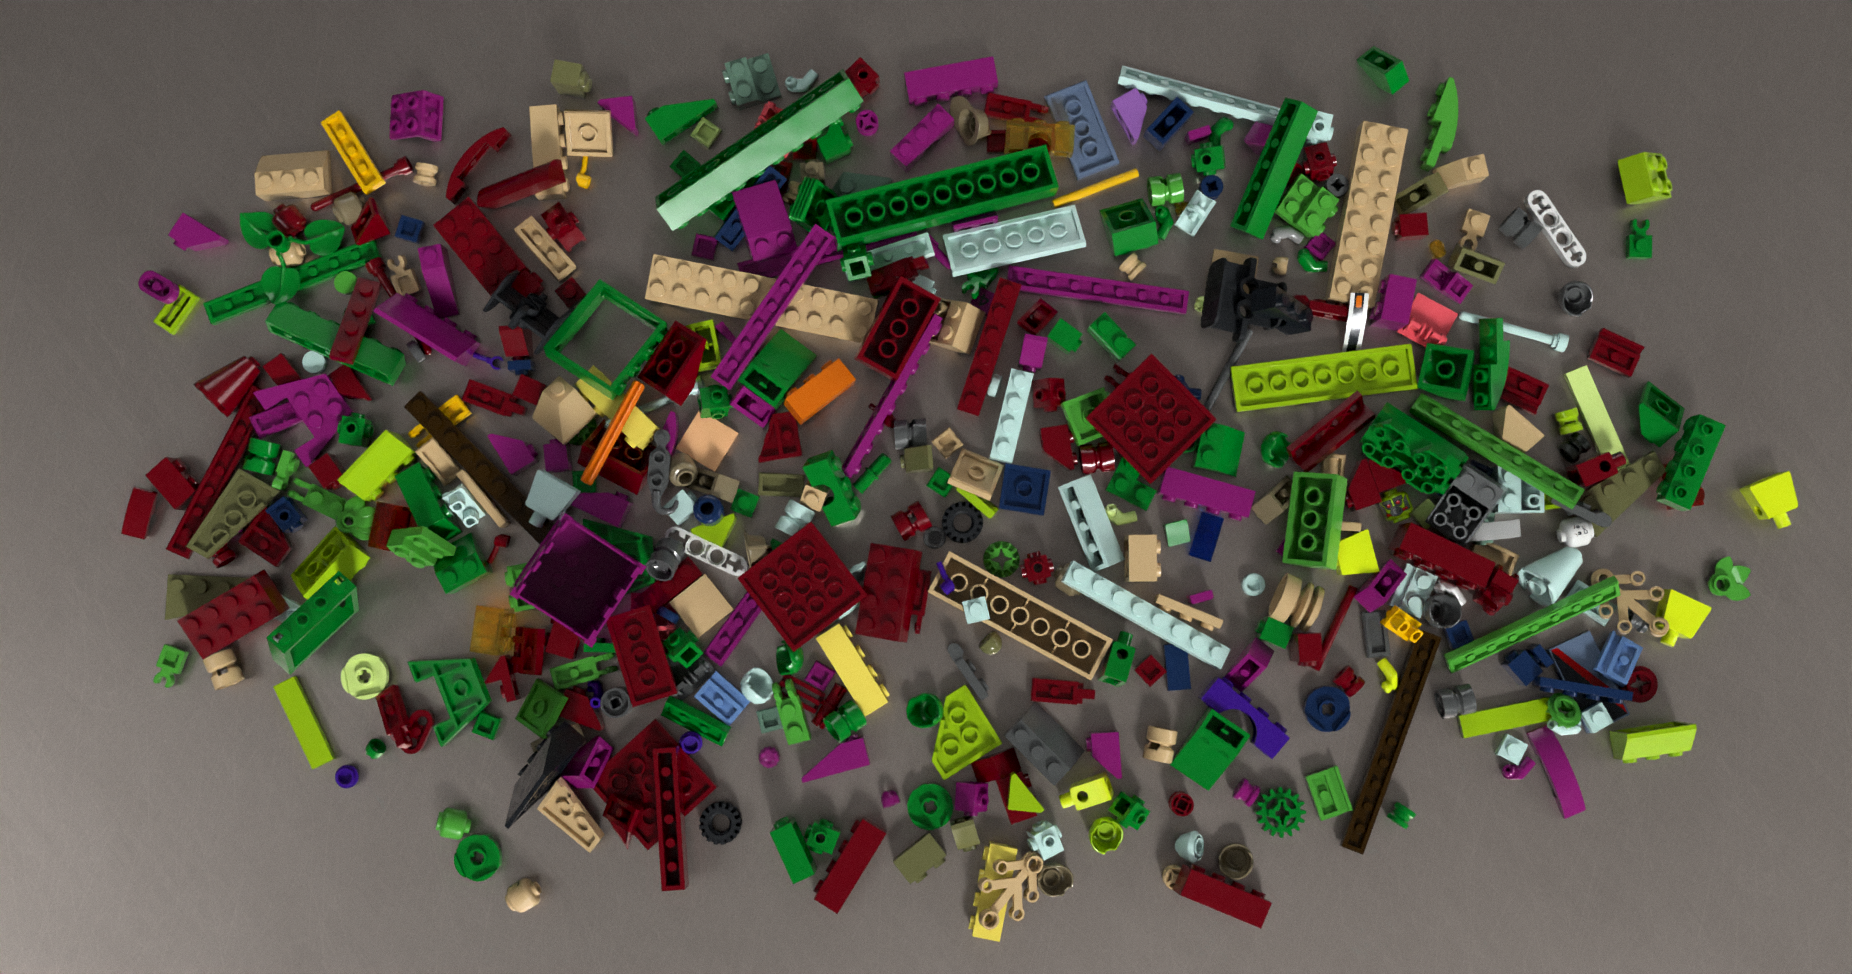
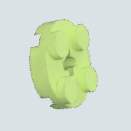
M371 653L357 654L351 657L342 669V686L347 693H350L357 699L375 698L388 687L389 669L380 656ZM363 670H366L371 675L367 683H365L364 679H360Z

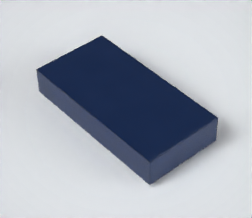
M1173 644L1163 645L1165 670L1167 671V691L1191 689L1188 653Z

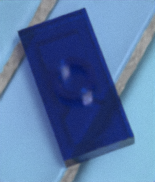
M1201 512L1188 556L1211 562L1224 518Z

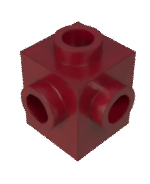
M1327 142L1304 147L1302 167L1304 173L1309 174L1310 180L1323 181L1332 176L1334 167L1337 166L1335 154L1330 153Z
M1044 378L1032 381L1034 408H1043V412H1055L1057 407H1061V403L1066 402L1064 378Z
M1040 551L1027 554V559H1023V564L1020 565L1022 578H1027V582L1033 581L1034 585L1047 583L1046 578L1051 577V572H1054L1052 559H1047V555H1041ZM1035 564L1042 566V570L1039 573L1033 569Z

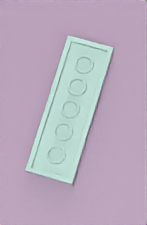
M1075 205L943 235L953 277L1086 247V240Z

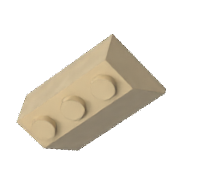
M329 150L261 156L254 172L256 196L264 201L322 197L333 194Z

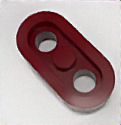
M426 709L415 711L409 719L411 725L409 733L412 738L417 740V744L407 749L401 748L407 754L418 753L424 748L435 724L433 713ZM422 716L427 719L425 725L420 722Z

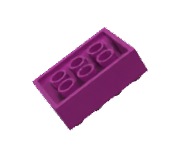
M396 293L374 309L373 312L463 366H467L480 345L479 342L475 341L476 335L466 329L462 333L456 329L458 324L447 317L441 320L436 316L438 312L427 305L424 308L416 304L418 299L408 293L404 296Z

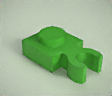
M283 450L276 469L278 473L272 483L273 488L286 490L289 476H292L293 472H296L299 467L300 460L296 453Z
M164 644L156 664L157 667L162 669L161 672L155 675L153 682L158 684L165 677L167 679L165 687H172L175 682L173 674H181L189 652L169 644Z

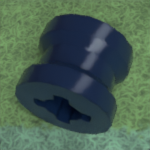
M1209 175L1202 180L1198 190L1206 197L1215 200L1223 191V182L1218 176Z

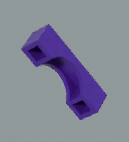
M1215 676L1198 698L1218 713L1230 709H1237L1245 713L1250 719L1253 728L1251 743L1268 758L1273 759L1290 739L1285 734L1287 729L1278 722L1273 724L1267 718L1270 715L1261 707L1254 708L1250 704L1252 700L1243 692L1238 694L1232 689L1234 684L1223 676L1220 679Z

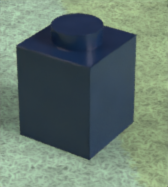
M1511 650L1504 656L1505 661L1501 663V666L1521 686H1527L1543 672L1525 650Z

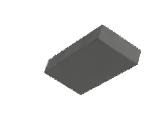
M1376 610L1371 613L1368 611L1361 612L1366 658L1391 656L1388 628L1380 623L1382 619L1386 618V610Z

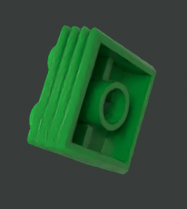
M806 176L798 186V194L794 204L790 206L789 219L808 232L811 231L815 224L826 231L829 220L825 209V200L839 197V195L818 179L815 180Z

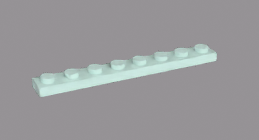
M1123 65L1119 75L1118 84L1123 85L1125 88H1137L1150 95L1165 96L1172 101L1178 97L1181 101L1187 102L1191 106L1209 108L1213 112L1231 114L1239 119L1246 118L1254 122L1273 126L1280 111L1278 107Z
M1074 560L1070 562L1061 580L1062 583L1217 670L1222 668L1230 648Z

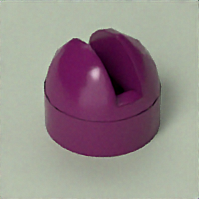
M894 790L884 791L881 796L883 808L901 803L897 792Z

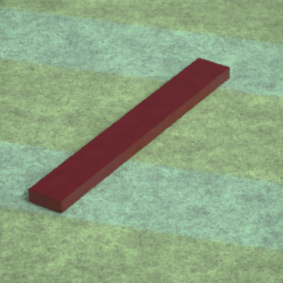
M251 385L166 550L190 559L193 551L186 547L229 484L248 448L250 437L253 438L255 434L249 417L266 411L254 395V392L263 389Z

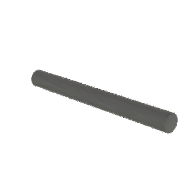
M1247 328L1245 340L1236 344L1203 405L1208 411H1211L1231 374L1230 367L1236 365L1253 334L1252 330Z

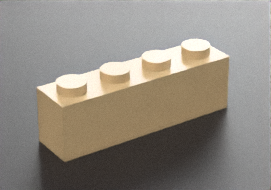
M557 104L529 106L533 168L554 159H559L562 161L565 175V170L568 169L567 156H564L563 147H567L565 133L562 134V125H565L564 112L559 109ZM565 178V183L536 193L535 196L539 201L567 199L566 192L570 191L568 178Z

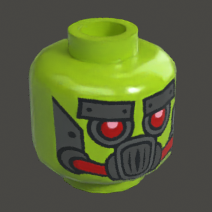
M1395 488L1383 493L1385 498L1381 499L1382 502H1379V505L1387 521H1393L1395 524L1411 517L1410 513L1413 512L1414 508L1407 492H1398Z

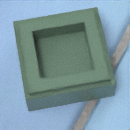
M777 706L756 711L762 734L783 728Z

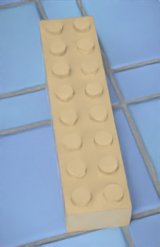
M1364 120L1357 127L1347 177L1349 188L1343 198L1335 240L1336 245L1333 250L1324 297L1326 303H1344L1349 305L1351 293H1369L1367 311L1375 307L1408 129Z
M949 551L943 566L947 575L954 583L955 589L949 595L944 593L939 586L944 582L940 571H938L928 593L963 612L962 601L985 596L990 619L983 620V623L1079 675L1092 680L1113 639Z

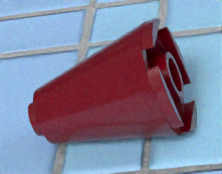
M242 356L198 380L193 385L228 418L261 373L258 369L261 365L252 356L249 358Z

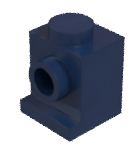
M283 496L265 510L285 533L297 532L304 526L302 523L308 519L291 497ZM286 513H288L289 515L287 520H285L283 517V515Z

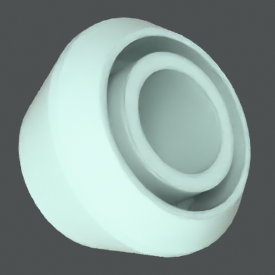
M1197 831L1180 835L1175 842L1176 852L1185 860L1196 863L1201 859L1204 852L1203 837Z

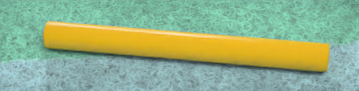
M1134 168L1053 199L1052 204L1054 208L1134 179L1139 177L1138 170Z

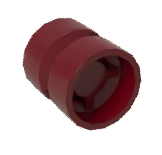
M1108 442L1098 443L1096 447L1092 444L1078 446L1080 467L1083 475L1095 473L1097 469H1100L1101 472L1115 470L1114 451Z
M919 501L907 506V511L900 510L890 516L904 542L914 537L916 531L923 532L932 527ZM916 517L917 520L911 524L909 519Z

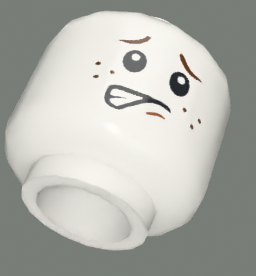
M1578 516L1562 520L1559 529L1556 530V535L1560 543L1563 542L1567 547L1576 548L1590 543L1591 538L1594 537V529L1590 521Z

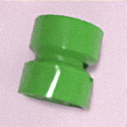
M1180 173L1167 174L1165 178H1162L1160 175L1147 178V193L1151 207L1164 205L1165 201H1168L1170 204L1184 201V188Z

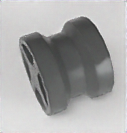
M1333 174L1325 181L1323 187L1339 199L1347 192L1349 181L1342 174Z
M1628 609V619L1632 623V627L1636 628L1637 632L1645 633L1649 624L1631 609ZM1623 623L1624 627L1629 628L1627 624Z

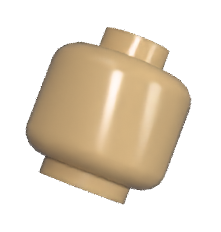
M292 242L290 249L282 253L286 268L302 264L304 255H306L305 245ZM269 248V256L272 263L281 268L276 252Z
M522 878L508 887L505 901L512 911L526 912L540 902L541 887L536 881Z

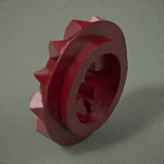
M1635 666L1627 685L1623 688L1620 686L1619 688L1633 692L1632 702L1643 703L1654 697L1657 692L1658 681L1650 669L1644 666ZM1636 678L1638 681L1646 682L1640 686L1639 691L1638 688L1631 687L1636 682Z

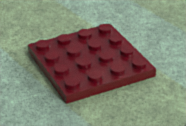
M1152 353L1085 418L1149 484H1152L1217 420Z
M812 522L808 523L738 577V580L793 652L868 595Z
M657 718L606 763L595 787L592 788L606 804L610 794H614L645 806L634 836L647 850L658 842L652 749L661 746L679 745L677 740ZM680 746L685 817L718 786Z

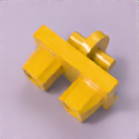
M1396 605L1391 610H1388L1386 618L1380 621L1383 626L1405 641L1410 640L1416 643L1423 635V632L1419 629L1422 624Z

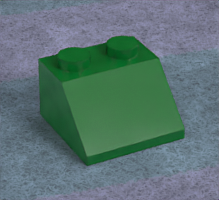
M1143 198L1099 210L1108 243L1115 256L1125 255L1135 250L1159 244L1156 221Z
M1427 343L1417 387L1442 398L1465 401L1475 361L1474 350Z
M1213 423L1198 437L1199 442L1194 450L1191 468L1236 477L1245 432L1226 425Z
M472 532L451 543L457 547L454 556L438 558L436 564L433 565L435 575L445 594H454L493 573Z

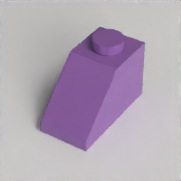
M1137 88L1114 99L1110 106L1132 145L1136 144L1147 110L1146 105L1148 104L1145 95L1142 92L1139 93Z

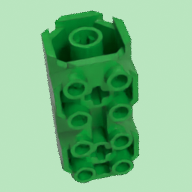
M1388 402L1359 441L1362 444L1363 453L1382 467L1392 468L1396 466L1402 470L1401 475L1406 483L1426 494L1436 492L1443 495L1450 486L1451 481L1459 475L1469 458L1464 451Z

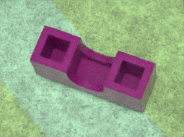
M937 104L890 150V158L907 173L922 158L923 153L936 140L939 142L954 127V118Z

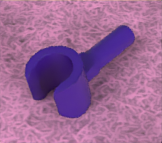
M477 352L473 354L474 358L485 361L493 369L501 370V368L494 367L493 364L496 359L504 361L500 356L492 358Z
M942 561L936 564L944 582L939 586L946 595H949L954 591L955 585L947 575Z

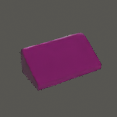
M996 211L951 222L953 232L997 223L998 215Z

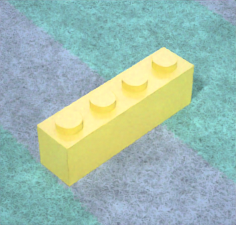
M594 365L588 370V372L608 385L613 383ZM581 379L574 384L580 390L578 393L587 402L590 400L595 405L593 410L602 418L606 415L612 421L625 397L624 393L620 396L617 395L614 400H611ZM635 405L622 432L626 435L624 440L632 448L637 446L644 450L653 441L655 432L660 430V428Z
M839 623L816 639L859 709L866 717L888 703L887 697L890 694L883 683L879 685L875 680V677L878 675L872 665L869 664L867 666L862 659L865 657V654L859 644L854 646L850 638L853 637V634L848 626L842 627L841 623Z
M989 841V846H984L982 860L986 861L984 869L979 870L977 883L983 877H987L990 880L1012 877L1014 870L1000 875L993 870V863L997 859H1002L1006 862L1016 860L1017 846ZM1003 863L999 865L998 870L1003 868ZM988 882L984 884V889L988 887ZM1004 889L992 890L990 893H984L981 890L980 892H975L973 906H977L975 915L970 916L968 929H972L973 937L1000 942L1007 903L998 913L999 924L996 928L992 930L984 928L980 925L978 918L980 912L984 909H989ZM989 914L985 917L984 921L989 919Z

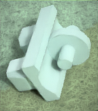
M1197 190L1176 221L1175 226L1194 237L1216 201L1206 197Z
M463 484L458 485L450 492L442 494V499L458 515L467 528L477 524L479 519L486 515L484 508Z

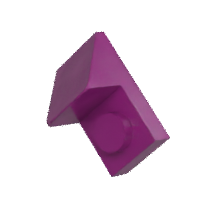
M741 385L729 402L735 410L762 428L765 427L772 414L776 411L775 408L743 385Z

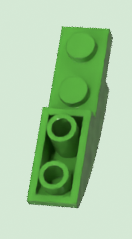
M1449 77L1444 83H1439L1435 95L1438 96L1437 100L1431 104L1427 116L1430 117L1427 124L1433 126L1428 135V140H1430L1429 146L1424 148L1420 156V161H1423L1420 169L1427 172L1435 167L1440 153L1445 155L1451 149L1458 123V96L1454 78Z

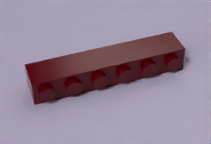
M999 278L957 407L958 410L979 416L1022 284Z
M680 745L655 747L652 750L661 890H685L689 886Z

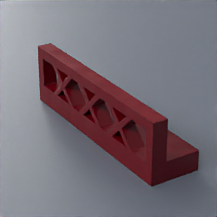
M1358 391L1353 393L1286 447L1290 460L1302 472L1311 471L1376 418L1375 413L1364 404L1362 394Z

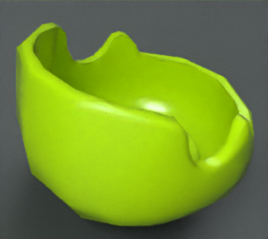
M1102 817L1095 820L1089 827L1088 838L1093 849L1105 855L1107 851L1117 850L1123 840L1124 831L1115 819Z

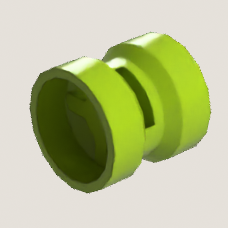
M1577 408L1554 414L1556 421L1560 424V436L1583 430L1582 423L1577 418L1579 415Z

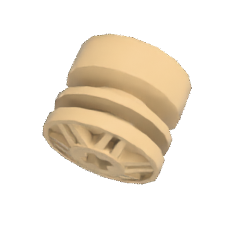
M1286 573L1274 592L1268 610V617L1284 623L1291 615L1290 626L1296 628L1299 625L1300 631L1307 632L1320 613L1325 590L1320 586L1314 589V584L1308 582L1303 590H1301L1302 579Z

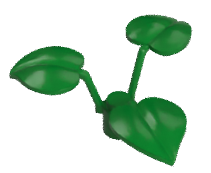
M240 213V228L246 242L256 249H265L270 246L276 252V256L281 263V268L272 266L263 273L261 278L262 289L272 304L278 305L290 300L297 293L301 284L299 272L294 268H286V263L282 256V253L290 249L291 243L310 244V249L314 254L320 256L331 255L341 244L345 232L344 225L333 220L313 221L304 229V234L308 240H300L292 236L286 237L282 232L278 231L272 224V217L274 215L270 213Z

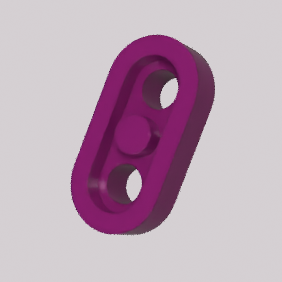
M146 271L139 278L138 285L140 290L165 304L173 303L179 296L180 290L178 285L154 271Z

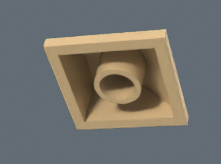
M558 376L543 390L532 418L565 446L597 413L574 387Z
M1510 405L1497 408L1492 412L1494 436L1523 453L1527 452L1544 437L1541 431Z

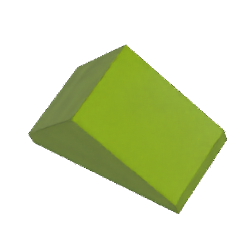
M733 513L724 516L717 525H700L690 530L692 534L724 548L737 521V516Z
M1013 771L1010 774L1007 809L1042 813L1044 811L1042 805Z

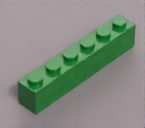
M1285 97L1232 220L1231 227L1263 240L1318 113L1316 109L1302 101Z
M293 302L275 305L265 320L269 332L327 358H330L329 354L340 324L336 321H328L313 311L307 312L302 310ZM366 337L362 339L353 365L339 362L391 386L395 384L406 366L402 351L395 347L389 348L384 346L375 338L369 339Z

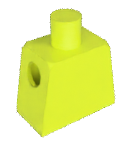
M1790 471L1778 472L1739 488L1759 520L1773 518L1777 529L1791 525L1787 512L1797 508L1798 501Z
M1368 529L1340 539L1336 568L1337 575L1380 572Z
M1663 589L1664 596L1658 602L1655 617H1662L1669 623V630L1666 635L1662 636L1660 642L1674 647L1678 637L1691 639L1695 635L1712 608L1673 589ZM1655 623V626L1664 629V625L1662 623Z
M1103 771L1071 784L1069 792L1059 795V799L1063 809L1075 805L1078 811L1112 800L1114 790L1107 771ZM1080 791L1086 792L1088 796H1082L1080 794Z

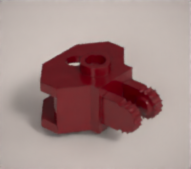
M560 202L541 214L548 225V228L545 230L553 240L558 239L568 253L572 251L571 248L577 243L587 240L577 226L579 223L577 217L572 211L568 213Z
M1502 565L1494 566L1485 588H1477L1473 594L1472 601L1483 606L1482 608L1487 615L1494 616L1503 605L1507 606L1513 598L1512 592L1519 581V575L1515 573L1510 576L1503 572Z

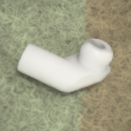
M1438 580L1437 584L1434 585L1433 590L1436 594L1446 592L1450 596H1455L1461 606L1467 602L1457 585L1445 580Z

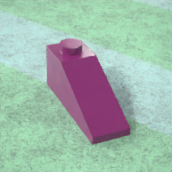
M441 244L418 248L421 269L434 310L438 312L436 316L441 319L460 315L447 248Z
M616 491L615 494L609 492L580 493L571 505L616 527L622 528L633 503L628 501L629 496Z
M858 733L852 734L845 741L837 745L801 778L802 783L870 765L871 762L864 736L858 737Z

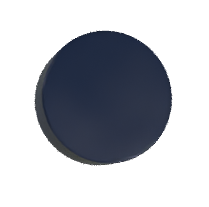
M660 606L656 612L675 625L680 619L679 615L664 606Z

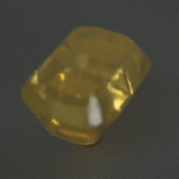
M1183 201L1181 204H1174L1176 207L1175 213L1178 218L1189 202Z
M1435 240L1430 243V249L1436 258H1441L1446 254V249L1441 240Z

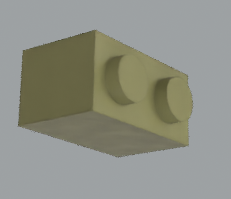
M554 60L550 82L557 92L561 95L586 99L587 92L590 93L592 88V79H590L583 65Z
M1456 243L1447 265L1454 270L1496 285L1505 263L1498 258Z
M929 830L893 859V863L910 884L914 881L919 883L928 875L926 871L931 867L936 869L946 861L944 857L947 855V852Z

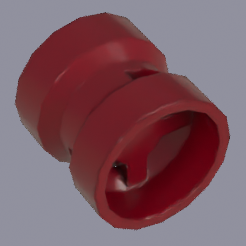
M227 542L212 556V562L216 568H221L236 559L237 555L233 550L228 549Z
M1349 665L1342 668L1332 679L1337 686H1341L1344 689V693L1348 697L1355 695L1365 684V680L1361 676H1356L1354 670Z
M1175 791L1169 796L1168 806L1176 815L1183 817L1193 811L1194 802L1185 792Z

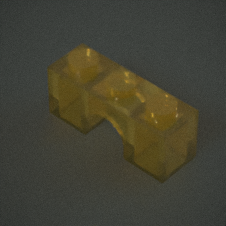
M1013 118L1011 121H1006L1004 153L1010 154L1028 149V143L1032 139L1042 138L1049 144V156L1072 158L1075 125H1070L1067 121H1058L1056 124L1047 123L1046 120L1024 122L1025 120L1021 118Z

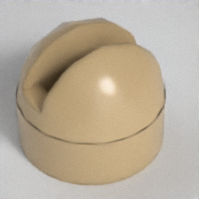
M1276 257L1272 263H1277L1278 265L1277 267H1271L1272 271L1278 275H1286L1288 257Z

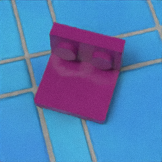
M425 90L392 95L389 138L391 140L420 137L433 142L441 141L444 97Z

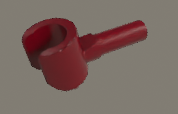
M870 403L868 406V408H870L872 411H874L876 407L872 403ZM887 414L883 422L886 427L894 428V420L896 418L892 414Z
M500 534L495 537L493 550L487 560L488 563L492 564L500 547L507 548L511 539L509 535Z

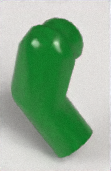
M1222 117L1211 126L1209 142H1213V146L1221 145V134L1233 129V120L1228 117Z
M1160 205L1155 209V215L1160 225L1157 235L1158 239L1165 241L1174 221L1169 209Z
M1306 248L1298 251V263L1306 272H1327V261H1315L1310 251Z

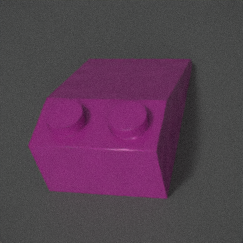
M776 180L732 192L749 255L753 261L797 249L792 226Z

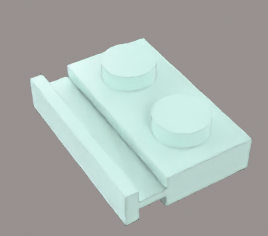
M1405 563L1403 571L1407 575L1391 595L1387 605L1391 607L1396 605L1409 615L1420 619L1426 600L1430 597L1438 576Z

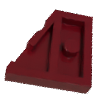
M790 412L772 414L758 462L764 463L803 456L797 420Z
M266 506L254 518L238 542L279 568L292 548L283 531L270 514H267L265 511L269 508Z

